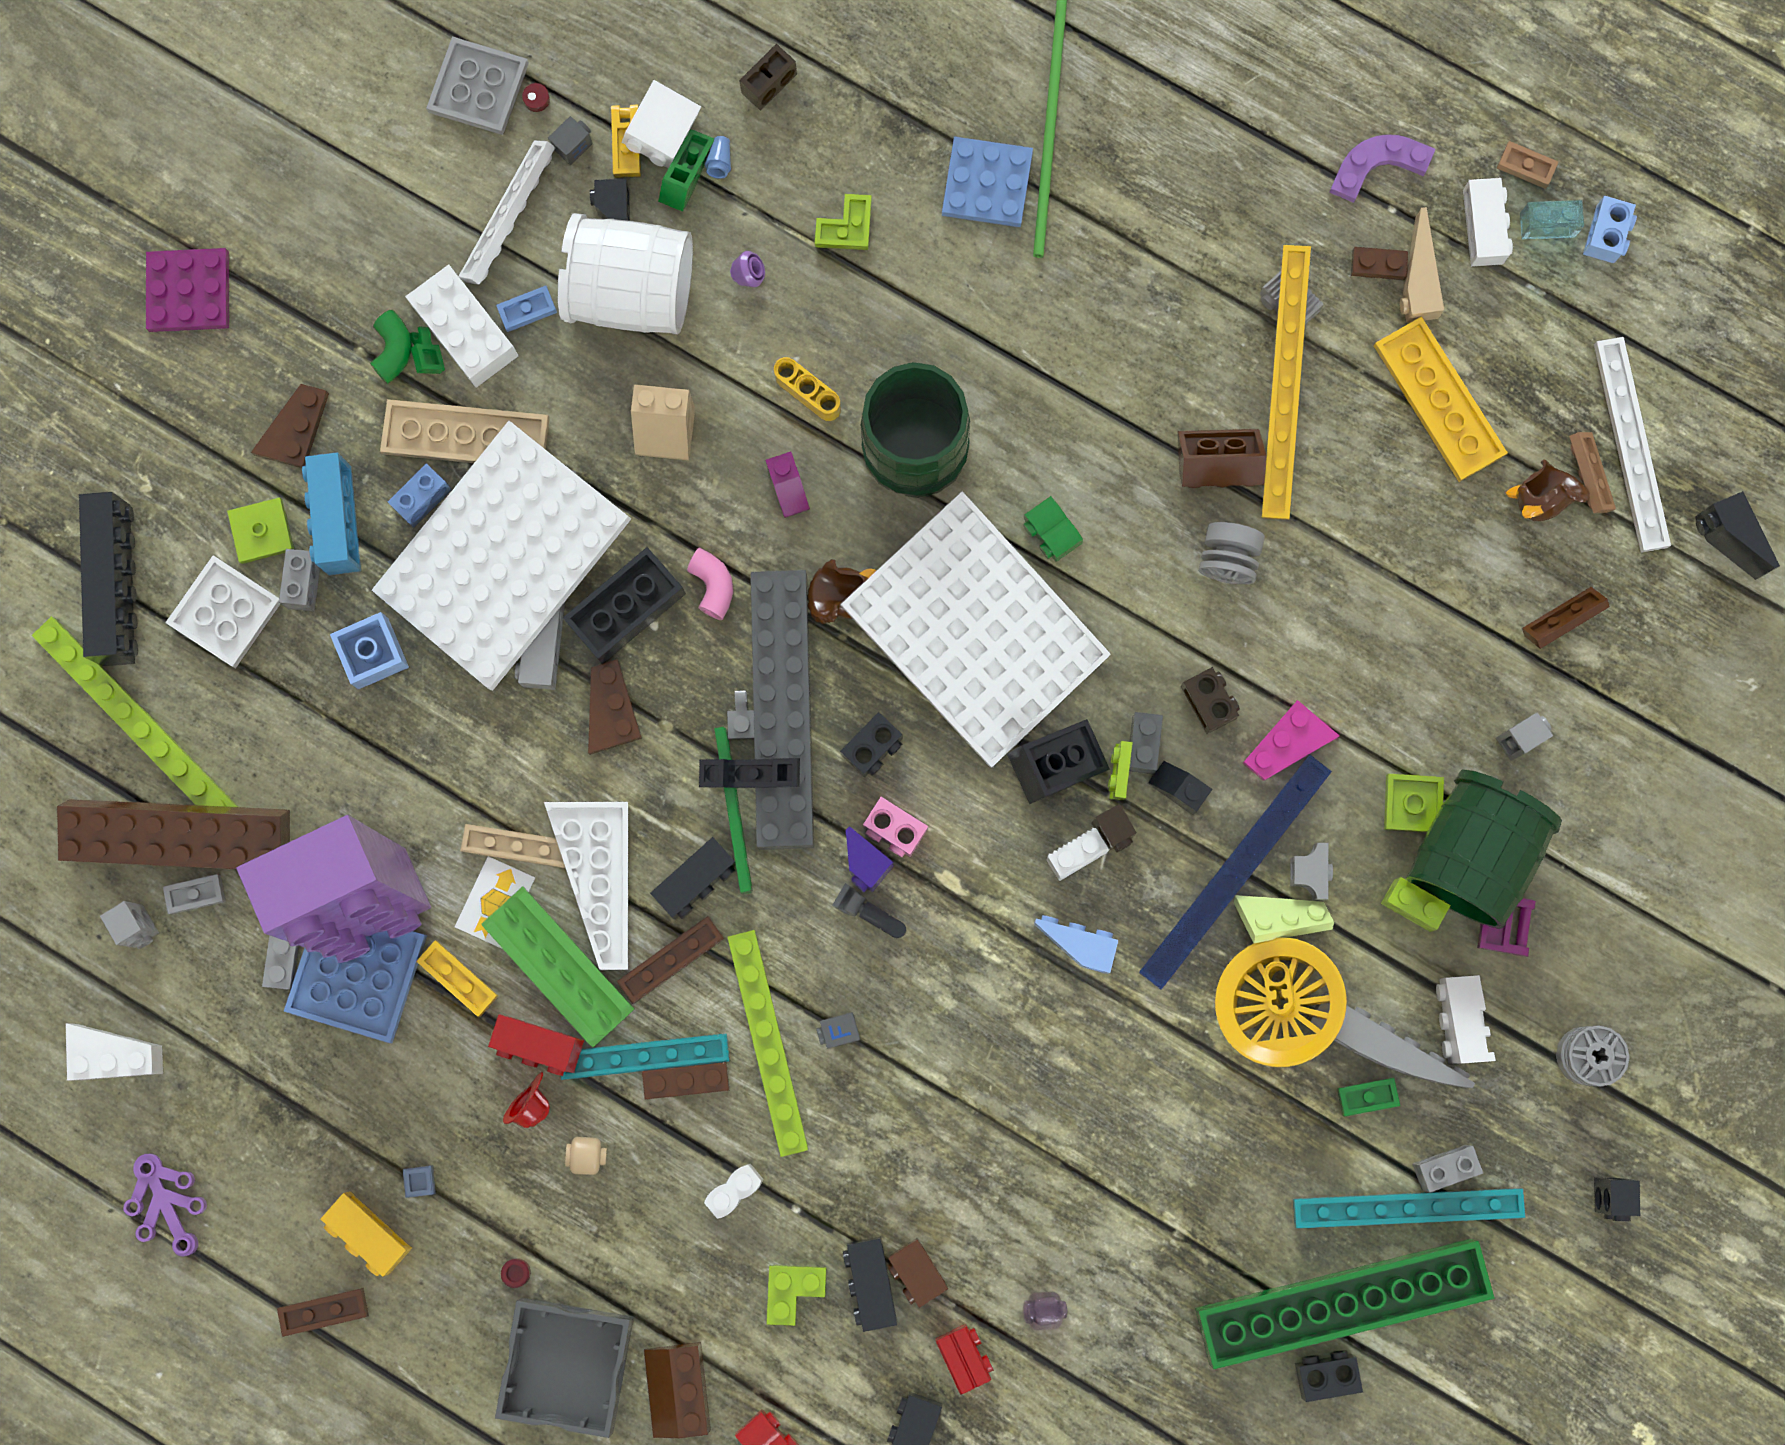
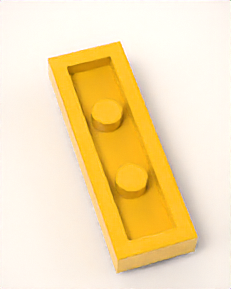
M436 940L416 961L478 1017H481L499 996Z

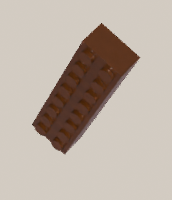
M69 799L57 806L58 861L236 869V867L290 842V810Z

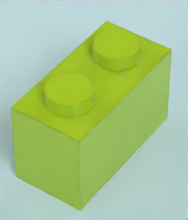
M1402 877L1394 879L1381 902L1382 905L1429 932L1439 928L1451 906Z

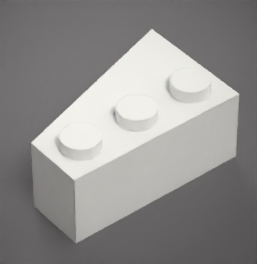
M1480 975L1439 979L1440 984L1436 986L1438 1001H1442L1443 1013L1439 1014L1441 1029L1445 1030L1446 1041L1442 1042V1051L1444 1058H1448V1064L1496 1061L1494 1052L1488 1053L1486 1037H1489L1491 1034L1489 1026L1485 1027L1483 1011L1486 1010Z

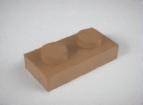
M1509 141L1497 165V169L1546 189L1552 179L1558 161Z

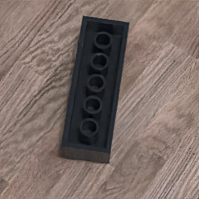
M113 492L79 494L83 657L101 666L135 664V656L138 655V643L134 639V629L137 628L138 622L137 616L133 611V602H136L137 593L133 586L132 578L136 573L135 562L132 559L135 538L133 533H131L134 511L129 503Z

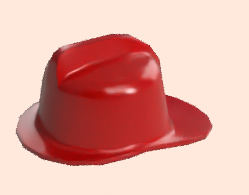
M540 1072L528 1088L521 1092L511 1103L503 1117L504 1124L513 1122L523 1128L536 1126L547 1117L550 1105L538 1088L543 1072Z

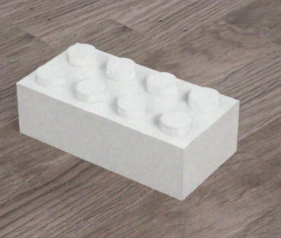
M449 264L405 296L475 388L518 357L513 345Z

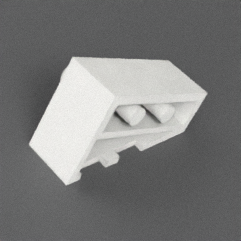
M66 1023L67 1080L163 1074L162 1045L113 1034L80 1024Z

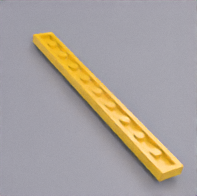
M1283 245L1262 518L1289 520L1311 246Z

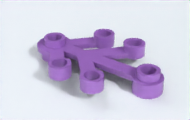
M154 1154L141 1155L137 1158L133 1167L134 1174L138 1179L131 1199L127 1200L123 1207L124 1212L128 1216L139 1215L144 1209L142 1200L148 1185L150 1186L153 1197L143 1225L136 1229V1238L141 1242H146L155 1237V1226L161 1211L174 1237L172 1243L173 1251L179 1256L193 1254L198 1248V1239L194 1234L185 1232L172 1204L187 1208L189 1213L197 1215L206 1210V1200L202 1197L192 1198L164 1188L161 1179L175 1182L176 1186L180 1189H187L193 1186L195 1182L194 1175L188 1171L179 1172L163 1167L161 1159ZM146 1163L151 1165V1171L148 1174L143 1170V1166ZM183 1175H186L189 1178V1182L186 1186L181 1183V1177ZM196 1200L201 1203L199 1211L193 1208V1203ZM132 1202H135L138 1206L135 1213L130 1210ZM145 1227L150 1231L148 1238L142 1236V1230ZM181 1240L187 1242L186 1250L180 1248L179 1243Z

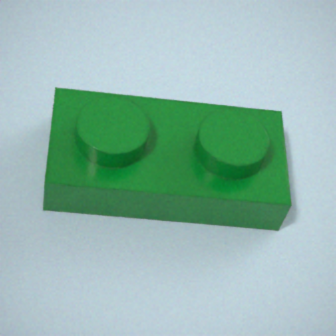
M1395 1078L1337 1088L1344 1117L1400 1106Z

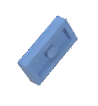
M547 286L496 305L507 332L557 313Z

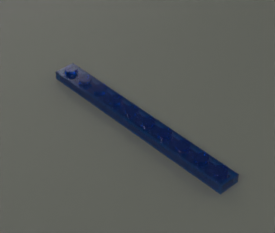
M1307 756L1138 972L1159 990H1162L1331 774V770L1313 756Z

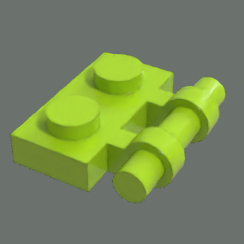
M1121 741L1114 747L1111 756L1113 771L1108 781L1109 799L1124 800L1126 798L1133 742Z

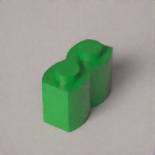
M1051 496L1024 514L1025 523L1023 526L1031 537L1036 535L1042 544L1039 545V548L1047 559L1052 557L1057 562L1083 544L1082 536Z

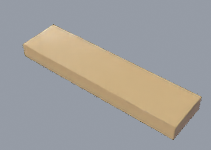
M465 824L461 852L566 868L556 838Z

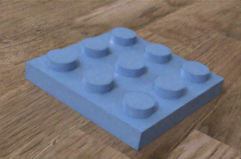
M954 137L942 216L1021 227L1033 148Z

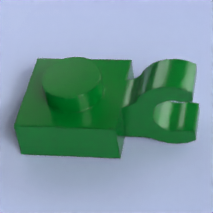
M419 326L418 332L410 333L411 342L414 345L411 351L416 372L440 374L445 370L440 346L432 345L429 327Z

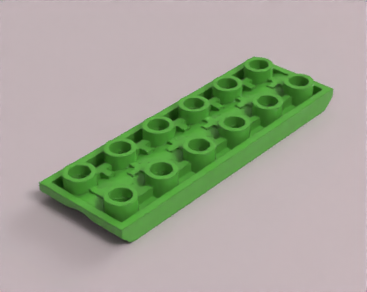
M524 886L482 923L484 929L593 1048L635 1010Z

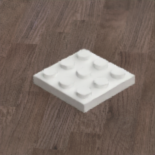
M213 555L166 623L236 669L280 603L278 597Z

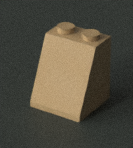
M634 385L631 418L635 455L689 460L695 416V406L689 390Z

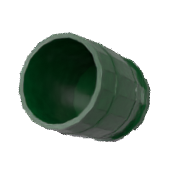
M916 362L894 366L876 378L867 392L860 424L861 446L866 467L881 486L888 490L891 489L896 493L905 494L908 497L920 498L937 494L956 481L967 461L971 421L964 392L951 375L934 365Z
M1462 769L1454 780L1455 788L1442 804L1421 846H1419L1417 856L1406 879L1451 905L1450 910L1488 927L1502 929L1518 903L1523 899L1526 890L1546 855V850L1553 834L1560 831L1562 819L1550 807L1528 793L1519 790L1516 796L1501 788L1504 781L1477 771Z

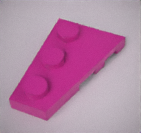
M1297 700L1246 758L1243 764L1265 781L1335 740L1339 735Z

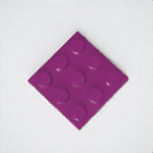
M226 248L146 252V330L149 332L229 328V251Z

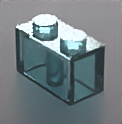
M1582 200L1528 202L1520 213L1522 239L1575 238L1584 227Z

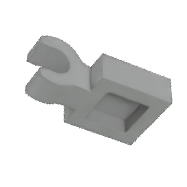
M735 691L736 711H727L728 739H754V710H747V692Z

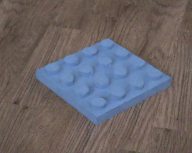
M387 931L377 932L365 937L370 947L367 953L343 963H338L335 955L324 958L321 953L316 951L307 952L306 948H304L284 1012L387 1043H393L418 966L416 961L421 956L427 935L412 931L397 938H390Z

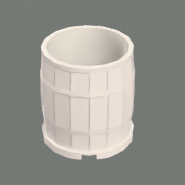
M572 214L567 224L561 251L568 253L566 270L559 269L558 308L561 320L569 323H574L577 320L595 324L596 326L621 330L679 334L686 315L691 284L693 259L691 232L666 228L661 225L615 219H589L586 214Z

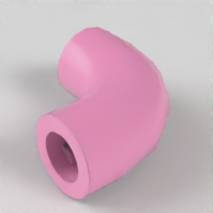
M698 548L687 568V572L702 579L706 585L705 596L698 608L715 619L723 620L734 593L732 577L723 562L711 553Z

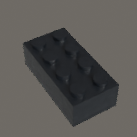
M646 547L567 613L563 619L601 664H604L686 595V593L673 575L652 551Z

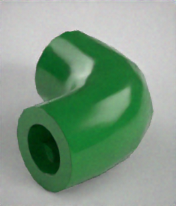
M394 310L384 312L373 325V328L383 338L385 348L377 358L370 362V365L386 384L394 380L407 366L412 352L411 334L403 320Z

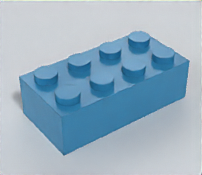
M338 452L306 456V466L302 467L304 481L308 483V492H305V504L307 509H310L311 519H307L308 532L313 538V545L309 548L311 561L315 562L328 575L360 572L361 565L351 466Z

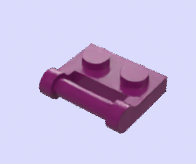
M1523 898L1516 906L1520 908L1515 945L1509 944L1513 918L1512 912L1502 929L1480 924L1477 948L1528 957L1529 948L1527 947L1531 911L1535 910L1536 901Z

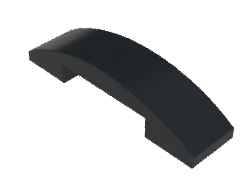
M800 758L750 760L699 759V787H800Z

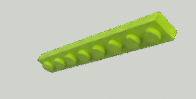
M752 930L728 936L780 1156L784 1157L807 1151L809 1148L756 931Z

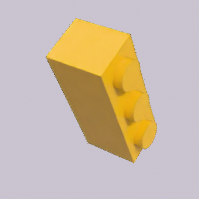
M350 1191L343 1193L320 1219L326 1224L324 1229L335 1238L339 1236L346 1243L344 1246L346 1250L355 1257L360 1255L367 1262L366 1268L376 1276L381 1275L384 1277L389 1275L412 1249L410 1245Z

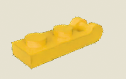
M638 104L630 105L628 108H620V105L611 106L614 178L641 177L640 153L630 151L622 143L624 134L639 108ZM630 118V122L621 123V119Z

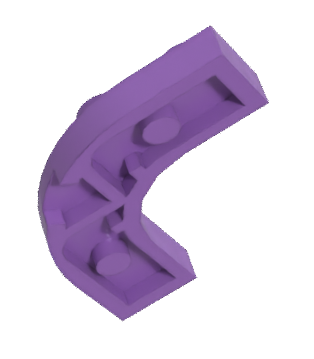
M1380 135L1369 138L1354 147L1345 157L1329 193L1354 203L1369 171L1380 165H1395L1424 176L1435 149L1399 135Z

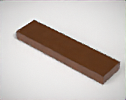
M707 916L616 982L634 1005L723 941L724 937L710 917Z

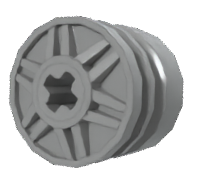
M1227 522L1210 523L1207 528L1204 544L1213 550L1203 551L1201 558L1204 561L1200 563L1198 571L1208 578L1224 583H1254L1257 576L1255 570L1258 569L1259 563L1251 557L1260 556L1262 553L1265 535L1254 528Z
M1599 1025L1573 1028L1564 1034L1558 1043L1556 1052L1558 1067L1563 1075L1573 1083L1584 1086L1613 1084L1627 1070L1630 1057L1627 1044L1621 1035L1611 1028ZM1593 1051H1597V1055L1601 1057L1600 1061H1595L1596 1057L1592 1055Z

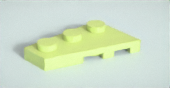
M1235 895L1234 905L1253 943L1333 929L1334 920L1322 901Z

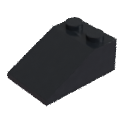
M1743 491L1712 504L1695 516L1697 530L1705 537L1706 541L1755 580L1780 567Z
M1088 719L1024 744L1007 754L1029 805L1110 770Z

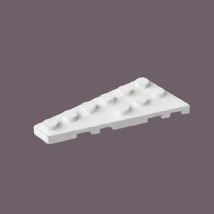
M544 802L599 970H628V802Z

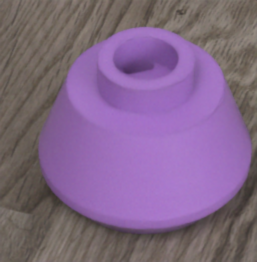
M745 251L733 261L730 273L732 279L739 285L758 287L765 277V268L757 254Z

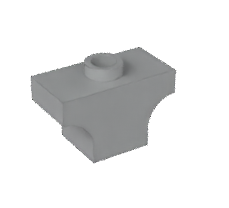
M1316 843L1313 845L1312 851L1308 856H1294L1290 858V886L1307 889L1312 896V901L1328 900V881L1333 879V865L1328 864L1329 843Z

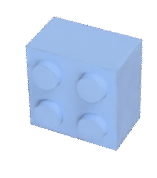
M382 612L330 634L349 682L358 690L409 668L389 618Z

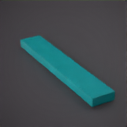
M727 1033L581 1049L574 1073L564 1072L561 1080L730 1062Z

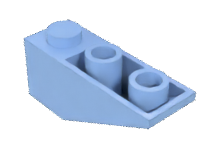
M1042 915L1041 920H1035L1034 925L1080 967L1106 974L1111 972L1118 940L1112 938L1113 933L1097 930L1096 934L1086 932V926L1071 922L1069 927L1059 925V919Z

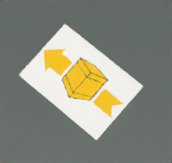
M488 856L455 928L502 948L484 929L482 923L522 886L529 892L535 877Z

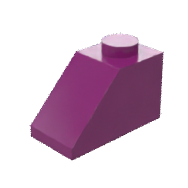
M792 452L766 459L767 469L784 518L810 510Z

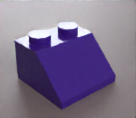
M849 826L846 829L849 871L853 876L851 882L863 892L867 889L873 892L894 867L893 862Z

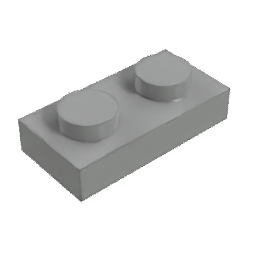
M219 874L163 887L167 912L171 915L226 902L222 879Z
M269 935L262 987L291 990L295 977L299 945L290 946L289 942Z

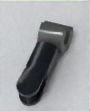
M844 884L832 904L834 908L854 917L857 913H860L858 917L878 929L881 928L882 931L894 938H901L905 935L906 926L904 923L868 901L865 904L866 898L848 884Z

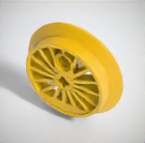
M1275 938L1270 941L1254 943L1238 953L1223 971L1215 997L1217 1020L1227 1041L1247 1059L1270 1067L1295 1066L1320 1055L1337 1037L1343 1025L1347 1007L1345 985L1341 974L1332 960L1315 946L1292 938ZM1282 960L1291 961L1289 969L1284 963L1281 962ZM1299 962L1307 965V969L1293 985ZM1259 969L1262 974L1265 987L1250 977L1255 970ZM1315 971L1320 974L1322 979L1301 990ZM1276 972H1285V977L1281 982L1272 981V977ZM1245 981H1247L1266 997L1240 990ZM1327 985L1329 995L1305 998ZM1238 997L1262 1003L1260 1005L1237 1008ZM1285 999L1287 1003L1284 1004V1009L1280 1010L1277 1005H1280L1281 1000ZM1330 1003L1329 1013L1303 1007ZM1262 1012L1242 1025L1239 1024L1238 1015ZM1301 1014L1327 1021L1321 1030ZM1294 1017L1316 1034L1303 1035ZM1265 1021L1251 1040L1246 1037L1244 1032ZM1288 1021L1297 1034L1296 1037H1290ZM1282 1025L1284 1038L1278 1039ZM1273 1026L1270 1040L1261 1041Z

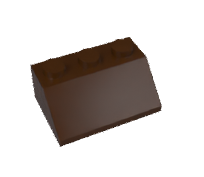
M1259 429L1178 431L1179 474L1182 487L1200 488L1201 486H1216L1224 488L1233 485H1243L1246 487L1264 485L1267 456Z
M701 1342L644 1349L653 1438L679 1439L708 1435L711 1426Z

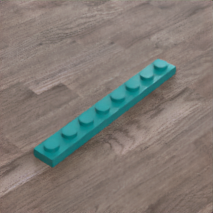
M1522 1188L1293 1199L1295 1228L1525 1218Z

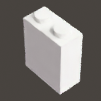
M653 80L624 134L622 143L630 151L647 156L655 165L669 168L691 129L701 106Z

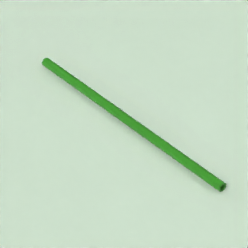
M1067 0L1056 1L1033 256L1036 258L1044 257Z

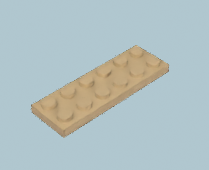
M387 399L380 452L383 455L475 463L508 421L512 422L546 450L550 418L548 415Z

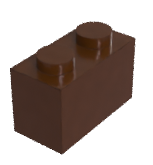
M918 1238L888 1257L891 1263L887 1267L895 1280L901 1278L906 1288L902 1291L911 1305L916 1302L920 1308L948 1290L946 1282Z

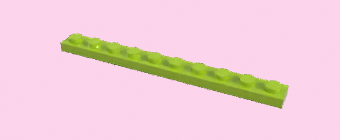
M51 616L31 635L195 805L238 807L101 665L83 657V646L56 618Z

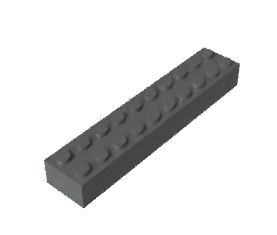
M806 570L751 572L755 759L800 758V787L755 788L756 837L759 850L814 848L808 582Z

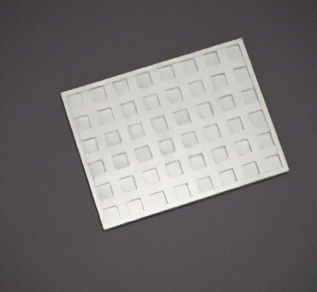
M508 421L382 576L372 591L484 686L493 691L629 523L631 518L512 422Z
M963 491L840 604L989 767H993L1111 655Z

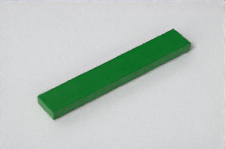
M724 727L714 728L719 759L732 760L727 729ZM724 788L740 893L742 895L752 893L753 888L737 788Z

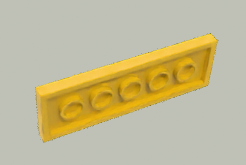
M1422 317L1374 344V348L1458 482L1508 454Z

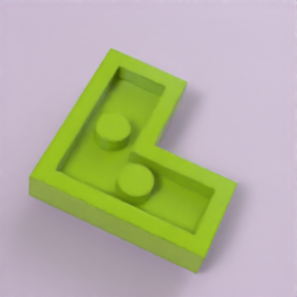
M845 194L843 219L816 218L815 247L868 250L872 196Z
M769 1265L767 1325L795 1326L797 1296L825 1297L827 1267Z

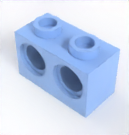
M1604 196L1596 206L1583 255L1610 263H1615L1621 255L1625 256L1630 240L1626 239L1628 231H1632L1637 218L1636 215H1633L1636 205ZM1610 214L1616 215L1620 222L1614 221ZM1603 239L1610 240L1613 247L1607 246Z

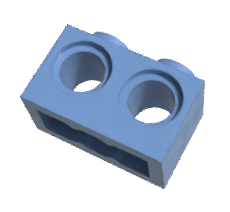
M425 464L388 503L414 528L452 489L428 464Z

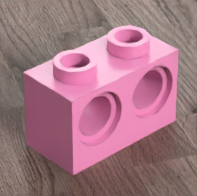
M880 797L863 824V827L867 829L865 834L878 843L881 839L890 844L888 849L900 857H903L904 854L911 857L928 830L927 825L883 797ZM877 816H888L891 820L890 825L885 829L876 827L874 821ZM902 830H910L914 834V839L909 844H903L898 840V834Z

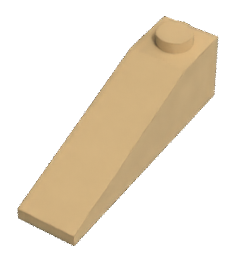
M1427 207L1421 208L1415 218L1407 277L1405 279L1403 296L1400 299V311L1402 315L1405 314L1406 323L1413 322L1420 317L1424 321L1439 319L1444 311Z

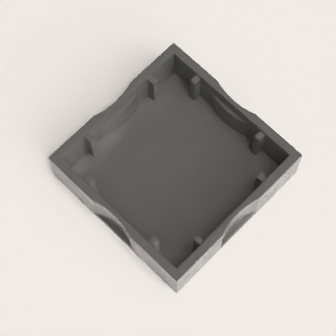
M528 1298L517 1300L509 1338V1359L502 1376L495 1419L530 1425H553L570 1432L609 1438L614 1432L634 1317Z

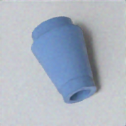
M724 136L714 138L705 162L706 172L713 178H725L731 171L730 140Z

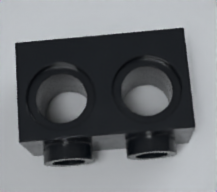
M878 712L840 753L864 778L869 773L873 776L884 765L881 760L888 753L893 756L903 744L900 741L903 739V734ZM879 731H888L891 734V739L887 743H879L875 739ZM859 751H869L872 754L871 760L868 763L858 762L856 755Z
M1594 1177L1595 1212L1604 1214V1219H1612L1613 1221H1631V1216H1641L1640 1181L1626 1178Z
M1347 1350L1331 1352V1357L1319 1359V1355L1302 1357V1362L1295 1363L1301 1398L1305 1402L1363 1393L1357 1357L1353 1354H1348ZM1341 1365H1347L1349 1368L1348 1376L1343 1380H1338L1336 1377L1337 1368ZM1312 1370H1319L1321 1374L1320 1381L1314 1385L1309 1384L1307 1380L1308 1374Z

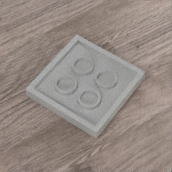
M452 37L426 109L428 113L503 135L529 62L523 57Z

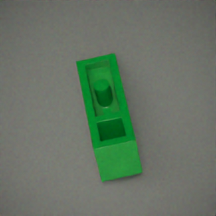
M690 129L663 177L658 202L682 212L684 211L705 166L714 138Z

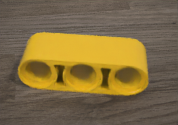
M783 357L776 361L774 374L776 382L780 387L821 419L832 421L839 417L841 403L836 392L795 360ZM789 368L794 371L793 374L787 378L782 377L780 372L783 369ZM804 385H812L815 388L809 394H804L800 391ZM826 401H832L836 404L832 410H824L821 406Z

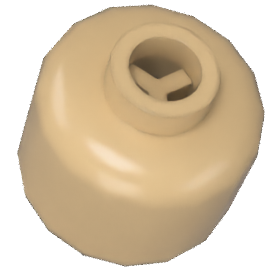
M575 1137L571 1144H567L565 1166L570 1167V1171L573 1174L596 1175L599 1172L600 1165L606 1166L607 1148H601V1142L598 1138Z

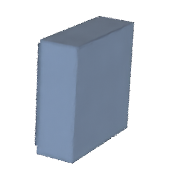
M433 1165L403 1169L405 1198L436 1194Z

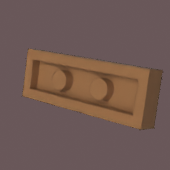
M1578 432L1569 436L1572 443L1571 452L1577 459L1580 469L1579 477L1590 493V499L1587 501L1589 507L1593 510V513H1608L1616 510L1592 432Z

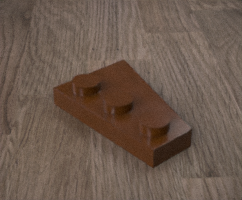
M300 384L251 453L254 456L299 468L306 466L305 457L310 455L329 393L323 389Z
M618 659L591 667L588 754L591 755L642 739Z

